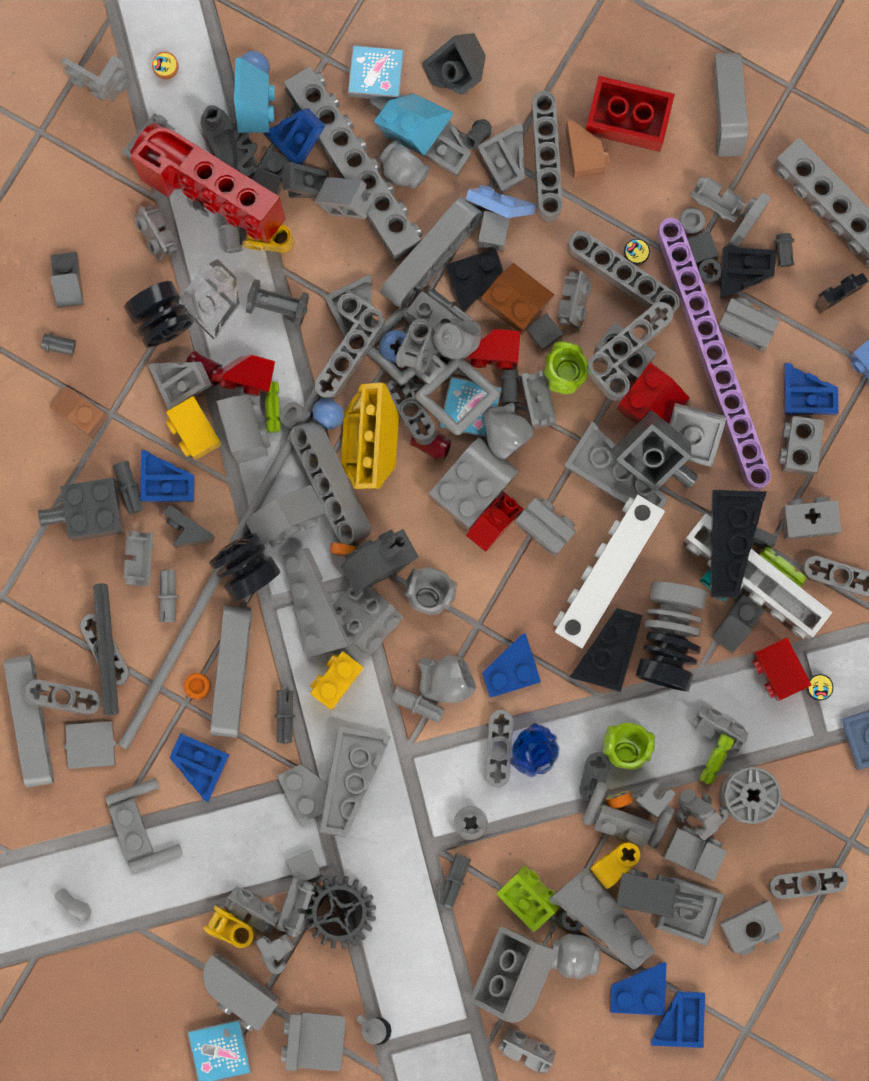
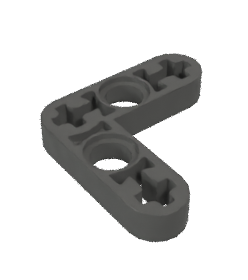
M440 352L436 354L446 364L451 360ZM416 375L404 385L392 379L388 382L387 388L401 419L417 443L421 445L431 444L437 436V431L423 405L415 398V394L425 383L415 382ZM399 387L403 391L405 400L402 401L399 394L395 393V388ZM409 406L418 407V413L415 416L408 417L404 414L405 409ZM420 421L423 427L428 430L429 434L426 436L420 433L417 425Z

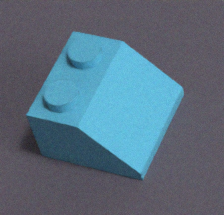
M236 58L234 104L238 133H268L270 122H274L275 118L274 106H270V101H275V85H270L269 74L242 58Z
M412 93L389 100L374 122L387 138L393 141L399 139L403 146L425 156L453 116V113Z

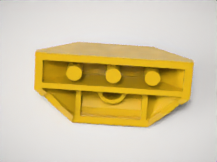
M385 383L361 384L358 388V393L352 398L344 412L341 465L352 482V486L357 490L380 489L396 467L399 413Z

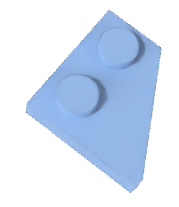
M483 185L476 189H468L466 200L507 218L533 215L537 204L495 192L493 188Z

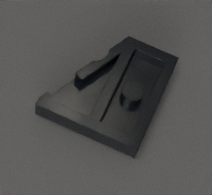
M496 248L446 264L460 309L464 313L479 297L481 298L498 276L504 272Z
M864 273L856 277L854 274H851L840 281L841 285L833 289L830 287L818 295L820 299L815 304V307L821 314L863 288L869 281Z

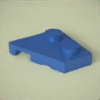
M307 108L269 128V132L265 133V135L291 162L303 165L324 130L325 124Z
M790 363L784 364V415H837L839 413L837 386L829 382H823L810 373L806 374L794 368Z
M141 450V502H194L195 476L150 454L146 450Z
M526 633L514 641L482 672L490 698L541 683Z
M180 733L169 758L180 769L189 783L193 785L202 799L209 802L230 755Z
M660 962L651 968L633 974L631 977L611 984L610 1013L664 1016L667 963Z
M677 991L651 1038L650 1045L704 1048L705 992Z

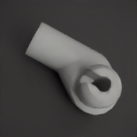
M64 888L56 892L55 899L68 914L75 917L79 922H86L90 918L91 908L87 903L73 898Z

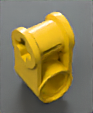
M282 224L268 243L261 239L258 241L254 240L246 234V240L242 242V246L256 251L264 250L287 253L293 248L294 238L290 229ZM279 234H286L288 236L286 242L282 244L275 243V238Z
M623 842L610 853L600 858L589 869L607 890L622 878V873H626L640 860V850L631 842ZM626 847L628 850L633 848L635 850L632 853L633 860L621 859L624 855L622 852L623 848Z
M217 905L213 907L214 913L208 924L202 928L206 933L238 948L248 947L256 939V930L253 926ZM239 928H245L249 932V939L246 943L239 942L236 938V932Z

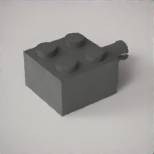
M652 410L616 445V460L654 491L671 476H674L686 488H690L698 478L696 473L684 465L692 456L691 442Z
M114 478L60 486L63 501L61 507L38 510L41 527L64 522L67 527L68 539L73 542L125 533L118 483Z
M391 529L378 537L379 539L374 542L370 539L360 544L356 550L347 555L348 560L341 565V568L355 593L399 573L419 557L404 529L395 533Z
M630 869L629 874L622 873L616 906L674 919L677 908L701 913L703 906L692 904V901L704 903V896L681 892L680 886L674 884L675 879L671 877L657 875L655 880L648 878L646 872Z

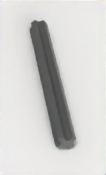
M100 583L93 585L102 701L104 715L112 716L119 713L109 591L107 584Z

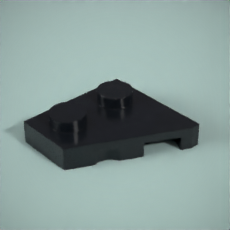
M723 247L720 298H726L772 279L775 276L776 250Z

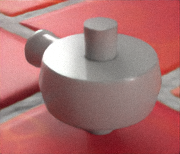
M363 1014L358 1016L356 1020L362 1025L361 1032L365 1041L369 1044L381 1043L386 1037V1028L383 1022L377 1018L367 1019Z

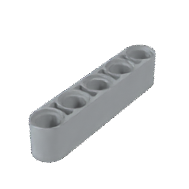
M541 91L534 96L532 103L537 208L542 220L553 222L559 218L563 204L557 108L554 95L548 91ZM539 102H547L550 108L548 110H541L537 107V104ZM541 127H548L551 129L552 134L543 136L538 130ZM549 152L553 155L554 159L544 161L541 159L540 154ZM550 177L555 181V185L546 187L543 185L542 179ZM553 203L556 205L557 210L547 212L543 205Z
M463 197L457 199L385 281L381 288V294L400 309L407 307L476 229L483 218V212Z
M577 231L571 235L568 243V252L572 258L647 309L662 299H669L673 304V315L675 314L679 306V297L674 291L589 233ZM577 240H582L586 243L587 248L585 250H577L573 243ZM604 255L608 258L609 262L606 265H599L595 261V257ZM624 269L629 272L630 278L621 280L617 277L616 272ZM646 284L651 288L652 292L648 295L641 294L638 286ZM663 312L661 314H656L661 318L665 317V314Z
M316 421L293 427L290 432L291 442L338 540L343 544H349L367 538L370 534L369 521L325 429Z
M227 605L224 607L211 720V735L238 738L252 608Z
M30 654L5 659L4 669L25 787L31 788L54 783V774L42 707L27 703L22 695L24 686L28 682L37 679L33 657ZM38 686L30 689V693L34 694V699L40 696Z

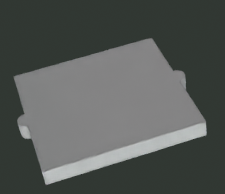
M113 721L65 725L66 744L64 748L67 749L68 769L115 765L114 746H116L117 742L114 741Z

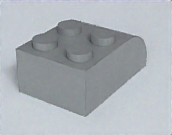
M247 395L216 401L231 452L237 463L240 464L267 456L266 448L271 447L265 428L260 429L259 423L264 421L258 403H252L250 396Z
M479 437L429 492V498L469 531L482 513L519 474L520 470L507 459L497 458L490 450L488 443Z
M500 926L469 1002L504 1021L515 1023L523 1020L530 1014L538 1000L557 951L521 933Z
M216 951L207 961L203 972V981L208 993L218 1001L217 1007L228 1015L231 1012L241 1018L238 1022L249 1031L253 1029L259 1031L281 999Z

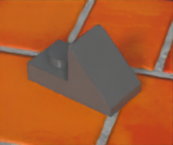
M268 149L261 168L256 170L254 181L279 196L283 187V164L291 161L287 156Z
M293 162L283 164V190L289 191L290 198H316L326 178L329 177V172Z
M71 252L51 255L53 276L50 277L57 308L84 305L78 253Z
M171 505L164 511L163 514L168 517L166 523L178 531L181 527L184 528L173 544L175 548L208 543L214 540L215 536Z
M742 595L711 638L733 653L750 634L751 629L765 610L745 595Z

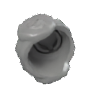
M399 139L387 145L379 158V161L383 164L384 176L391 180L395 186H409L411 189H416L426 179L430 170V166L427 164L423 165L422 161L403 146Z
M465 319L458 324L445 323L437 325L433 334V342L443 356L450 359L468 357L479 347L482 338L480 326L470 319Z
M434 568L412 569L411 574L406 580L404 595L409 598V603L414 610L428 615H436L444 609L448 610L451 603L455 599L457 583L451 580L445 572Z
M568 934L559 940L553 941L551 948L556 950L557 954L551 969L557 970L565 978L572 977L579 980L588 975H597L601 962L600 948L594 945L590 938Z

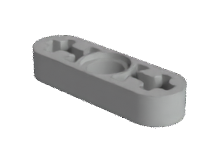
M819 556L810 557L802 566L803 574L811 581L859 596H869V588L864 591L861 584L854 583L853 588L849 587L854 578L853 573L857 574L856 580L863 581L866 577L869 578L868 571ZM818 562V567L824 570L828 569V565L832 566L828 572V580L824 579L826 573L818 572L812 575V570L808 568L809 565ZM843 569L846 571L848 579L844 584H839L834 580L833 574L835 570Z
M89 614L82 619L80 628L99 665L97 640L94 644L92 642V639L97 637L93 631H87V627L90 626L89 621L92 619L96 622L95 614ZM113 638L114 658L117 656L119 661H115V666L118 669L123 668L124 670L121 674L122 679L118 681L116 678V685L120 686L128 681L130 671Z
M39 679L28 682L22 691L24 700L31 705L76 714L90 715L98 711L101 706V698L93 690ZM35 686H38V691L45 693L49 691V687L52 688L49 696L40 695L36 699H34V694L30 693V689L35 688ZM58 690H64L69 696V700L65 705H60L55 700V694ZM75 693H77L76 699L82 700L90 696L89 700L93 702V706L86 709V704L77 702L74 704L75 707H72L75 701Z
M505 710L495 711L489 719L485 777L488 784L496 788L506 785L510 778L513 717ZM500 714L504 715L505 720H509V724L503 727V734L509 733L508 739L504 737L492 738V732L498 733V725L494 724L493 721L498 719ZM503 741L507 745V752L504 756L498 757L492 753L491 748L494 742ZM491 758L496 761L507 760L506 766L501 764L500 771L505 773V779H500V783H495L494 778H490V772H495L496 764H490Z
M835 867L779 874L770 880L769 891L778 899L835 893L846 888L848 877L842 869ZM833 872H835L836 876L841 877V881L837 882V887L834 888L832 883H824L825 889L820 890L821 879L818 875L819 873H822L823 879L831 878ZM807 875L812 876L816 882L814 889L811 891H805L801 887V880ZM792 877H796L795 886L798 893H794V888L784 889V894L782 895L780 891L775 890V885L779 884L780 879H782L783 883L789 884L794 883Z

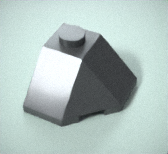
M475 33L453 36L423 61L422 64L434 86L448 88L462 95L482 81L486 55Z

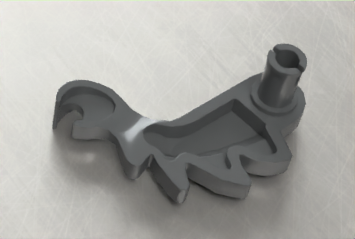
M214 105L208 106L201 116L200 123L215 157L249 178L255 176L256 171L254 168L244 167L253 159L258 145L256 143L243 145L247 140L248 133H238L237 123H232L224 110ZM198 199L193 201L195 211L199 209L202 215L209 217L208 212L204 210V203Z

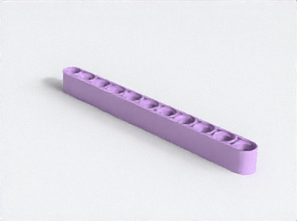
M667 218L660 224L657 232L661 251L679 297L719 414L727 416L724 428L744 484L750 490L759 491L770 482L771 474L683 226L677 219ZM667 227L673 228L676 231V236L667 237L663 229ZM681 252L685 256V260L682 262L675 261L672 253ZM689 276L693 279L694 285L685 286L680 278ZM692 300L699 301L702 304V309L700 311L691 309L689 302ZM701 324L709 326L711 334L702 335L698 331V326ZM716 349L719 352L720 358L718 360L710 359L707 356V350ZM716 374H725L728 377V384H719L716 381ZM726 398H733L737 402V408L728 409L725 406L724 400ZM735 422L744 424L746 427L744 434H737L734 431L733 424ZM743 447L753 449L755 453L753 459H747L743 456ZM757 471L762 474L764 479L762 484H756L752 481V472Z

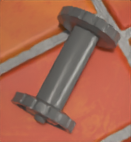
M254 279L247 296L246 313L252 314L255 307L295 317V326L301 327L308 310L309 293L303 292L300 299L261 289L260 280ZM261 296L268 298L266 302H261L259 299Z

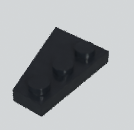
M616 608L569 678L621 692L643 615Z

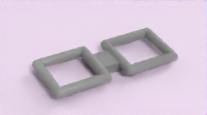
M407 307L404 309L398 308L385 321L383 331L367 355L401 385L407 383L414 375L419 377L425 385L415 394L416 400L453 434L460 435L500 397V391L464 358L451 359L445 364L436 356L439 352L436 347L431 356L429 366L424 373H419L417 369L407 367L401 372L374 347L403 318L409 324L416 320L406 312L408 310ZM457 368L463 371L487 393L459 422H456L429 397Z

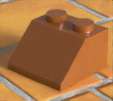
M513 262L498 276L482 296L481 304L514 330L521 331V335H523L555 294Z

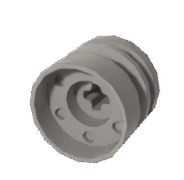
M652 582L649 600L660 604V609L647 610L646 614L657 617L658 620H645L644 627L657 633L678 635L684 638L699 637L701 630L689 626V623H702V619L692 615L691 612L692 610H703L705 608L707 591L676 583Z
M757 767L740 768L731 772L721 783L719 792L721 806L728 811V816L735 821L746 824L763 823L773 817L780 807L782 798L780 785L775 777L765 769ZM747 790L757 791L755 794L756 801L747 800L749 796Z

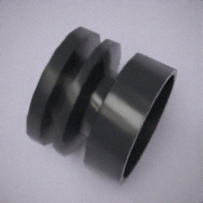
M164 281L150 286L133 296L124 305L133 324L143 323L137 332L139 336H144L142 341L146 348L159 346L177 338L194 323L191 315L186 314L188 310L185 305L175 306L181 297L172 281Z
M252 533L232 541L222 548L209 562L212 569L223 566L216 574L218 578L228 575L232 576L224 587L233 601H239L255 593L280 574V569L271 556L258 559V556L265 550V546L260 544L253 547L260 540L257 533Z
M648 632L646 640L657 645H644L643 650L654 656L653 659H640L635 677L666 688L689 692L694 674L683 669L684 664H697L698 660L688 656L687 653L699 655L701 647L678 635Z

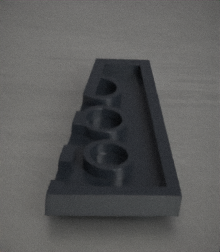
M712 490L710 598L739 597L749 553L767 491Z

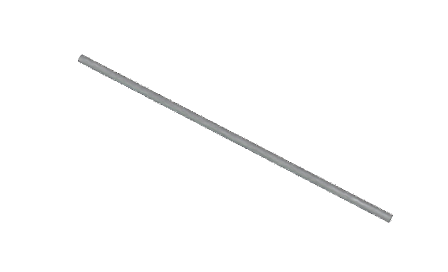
M324 382L322 387L325 389L328 384ZM315 386L303 407L306 411V419L303 424L307 423L312 414L314 404L321 397L316 392ZM290 432L229 543L245 536L249 529L245 520L260 509L293 449ZM223 566L214 569L121 738L118 745L125 749H128L219 584L221 578H218L216 574Z

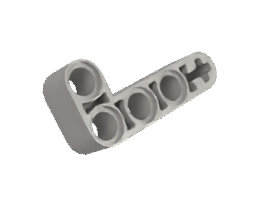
M715 53L713 58V74L718 122L717 157L744 156L748 138V121L741 53Z
M347 293L340 297L338 309L341 315L354 325L315 382L316 392L324 399L333 400L339 396L385 327L382 313L352 293ZM348 301H355L357 303V309L353 313L344 311V305ZM371 315L379 317V323L374 328H369L365 325L366 319ZM356 337H361L364 339V346L358 350L352 349L351 341ZM341 359H347L350 362L349 368L343 372L337 371V362ZM333 371V373L337 377L341 378V380L338 381L335 378L331 383V385L334 388L333 391L331 392L327 390L325 393H323L325 389L322 387V384L324 382L326 384H329L331 382L333 377L329 373Z
M658 302L651 306L590 358L587 365V374L610 400L619 401L623 399L630 387L628 378L619 367L670 324L673 318V310L667 303ZM663 312L665 314L664 319H659L652 327L650 322L653 321L656 314ZM643 328L646 331L647 337L644 339L636 338L633 334V329ZM616 344L623 345L627 353L623 356H618L614 353L613 346ZM596 361H601L606 365V371L598 373L593 369L592 364ZM618 381L623 385L624 390L621 393H615L610 389V383Z

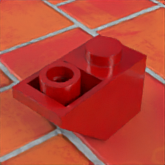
M494 329L480 341L479 347L466 357V361L471 363L474 368H486V365H497V369L512 370V367H518L521 331Z
M256 355L240 356L213 374L211 380L219 382L221 388L235 390L237 387L244 389L243 393L246 395L259 396V393L270 391L275 361Z
M503 492L482 513L466 536L486 552L524 508Z

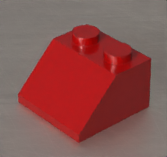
M650 362L619 403L617 410L636 424L652 410L669 424L675 403L685 405L690 397L672 377Z
M787 637L753 653L755 657L752 660L753 666L758 674L763 673L767 681L764 687L770 698L775 697L776 701H780L812 686Z

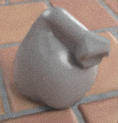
M514 402L508 403L503 407L489 406L483 413L488 445L492 453L499 459H507L534 436L532 425L525 418L516 414Z
M449 655L442 657L438 662L428 658H422L418 661L421 670L419 692L424 698L443 703H457L468 699L476 689L475 681L467 662L463 658Z

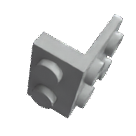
M112 55L99 77L65 57L61 61L65 69L64 72L70 77L68 80L79 88L83 86L92 90L90 93L101 101H104L106 98L114 102L119 92L123 93L128 86L129 75L122 60Z
M350 585L332 605L336 614L341 616L345 624L342 627L346 636L351 637L353 643L368 657L380 647L382 641L391 631L396 629L399 622L404 618L371 587L355 593Z
M292 1011L290 1019L285 1018L284 1035H289L288 1046L282 1047L281 1062L286 1063L285 1070L297 1071V1068L340 1070L343 1057L345 1018L340 1015Z

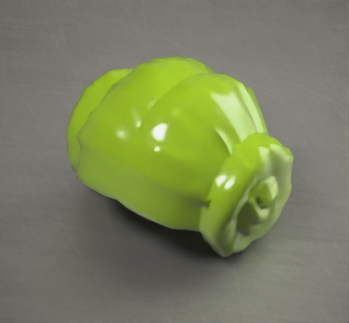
M565 341L554 343L552 351L545 357L546 366L544 374L549 381V389L566 395L575 393L577 388H580L587 379V358L582 353L581 347L577 344Z
M624 722L617 726L609 725L604 735L602 750L605 755L609 756V760L614 766L631 770L638 769L645 762L651 761L652 753L655 751V735L638 724Z

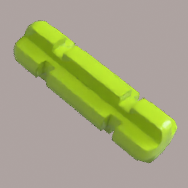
M271 381L270 391L265 392L267 394L265 396L266 418L268 419L266 421L268 433H278L281 431V423L278 420L280 417V397L277 396L279 393V383L276 381Z
M764 548L760 556L801 587L806 580V576L800 571L796 572L795 567L781 556H775L776 552L771 548Z
M721 734L717 742L718 746H715L706 763L707 768H704L700 775V780L709 785L714 783L717 777L716 772L719 773L728 755L727 750H730L734 743L732 737Z

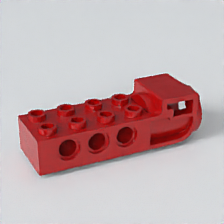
M157 123L148 125L140 133L130 151L131 161L134 163L141 181L166 197H169L175 189H181L183 194L193 201L198 199L204 203V207L211 213L216 214L218 212L223 215L230 225L234 227L239 225L245 229L246 233L254 240L258 241L261 239L268 243L286 220L281 199L278 195L171 129L163 128Z

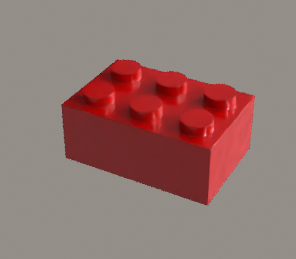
M598 76L585 130L595 137L660 152L675 94Z

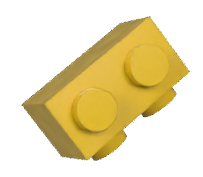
M194 396L166 412L170 419L165 422L173 435L177 432L183 440L179 445L186 457L191 455L196 461L222 446Z
M343 651L340 655L335 653L326 664L329 668L324 676L319 674L310 685V688L313 689L310 694L332 711L365 669Z

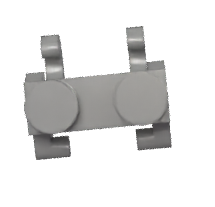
M685 790L680 794V799L678 800L681 808L675 815L676 819L680 822H686L687 817L690 815L702 821L703 828L697 827L695 833L702 840H706L726 821L728 811L721 806L718 809L721 812L719 815L712 808V799L709 795L703 794V801L696 796L693 790Z
M286 933L273 941L268 936H263L256 942L268 970L273 974L281 973L286 968L287 963L282 962L280 966H276L274 960L276 959L278 962L295 947L290 936Z

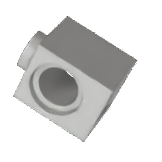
M491 210L490 212L484 211L478 247L490 250L496 248L497 251L503 252L510 218Z

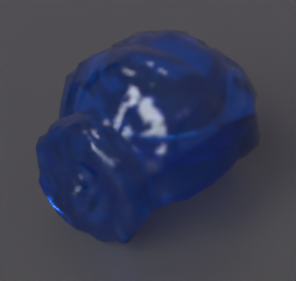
M532 723L529 728L519 733L513 743L510 764L519 772L529 777H535L537 774H546L552 769L559 757L560 748L556 742L557 736L551 733L549 728Z

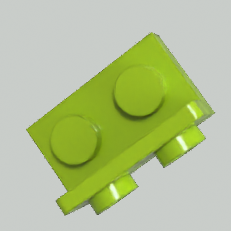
M525 865L496 893L533 932L541 927L560 907L558 904L555 906L548 900L555 892L547 888L540 881L538 874Z

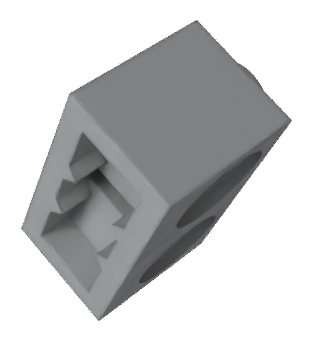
M614 322L596 345L594 352L599 351L607 342L623 331L624 328ZM619 344L620 350L614 353L618 356H623L627 353L626 348ZM645 345L633 355L640 360V367L632 368L626 361L619 368L629 381L633 380L636 382L657 353Z
M792 416L789 422L784 423L782 438H786L785 448H781L779 455V464H783L782 471L811 476L818 472L824 420ZM800 426L806 428L808 438H799L796 434V428ZM799 452L803 454L805 463L803 465L796 464L792 458L793 453Z

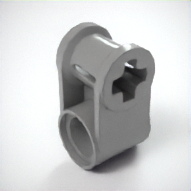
M418 319L411 323L403 344L397 353L396 364L398 367L408 366L417 369L419 373H424L427 370L436 347L433 342L435 331L429 321Z

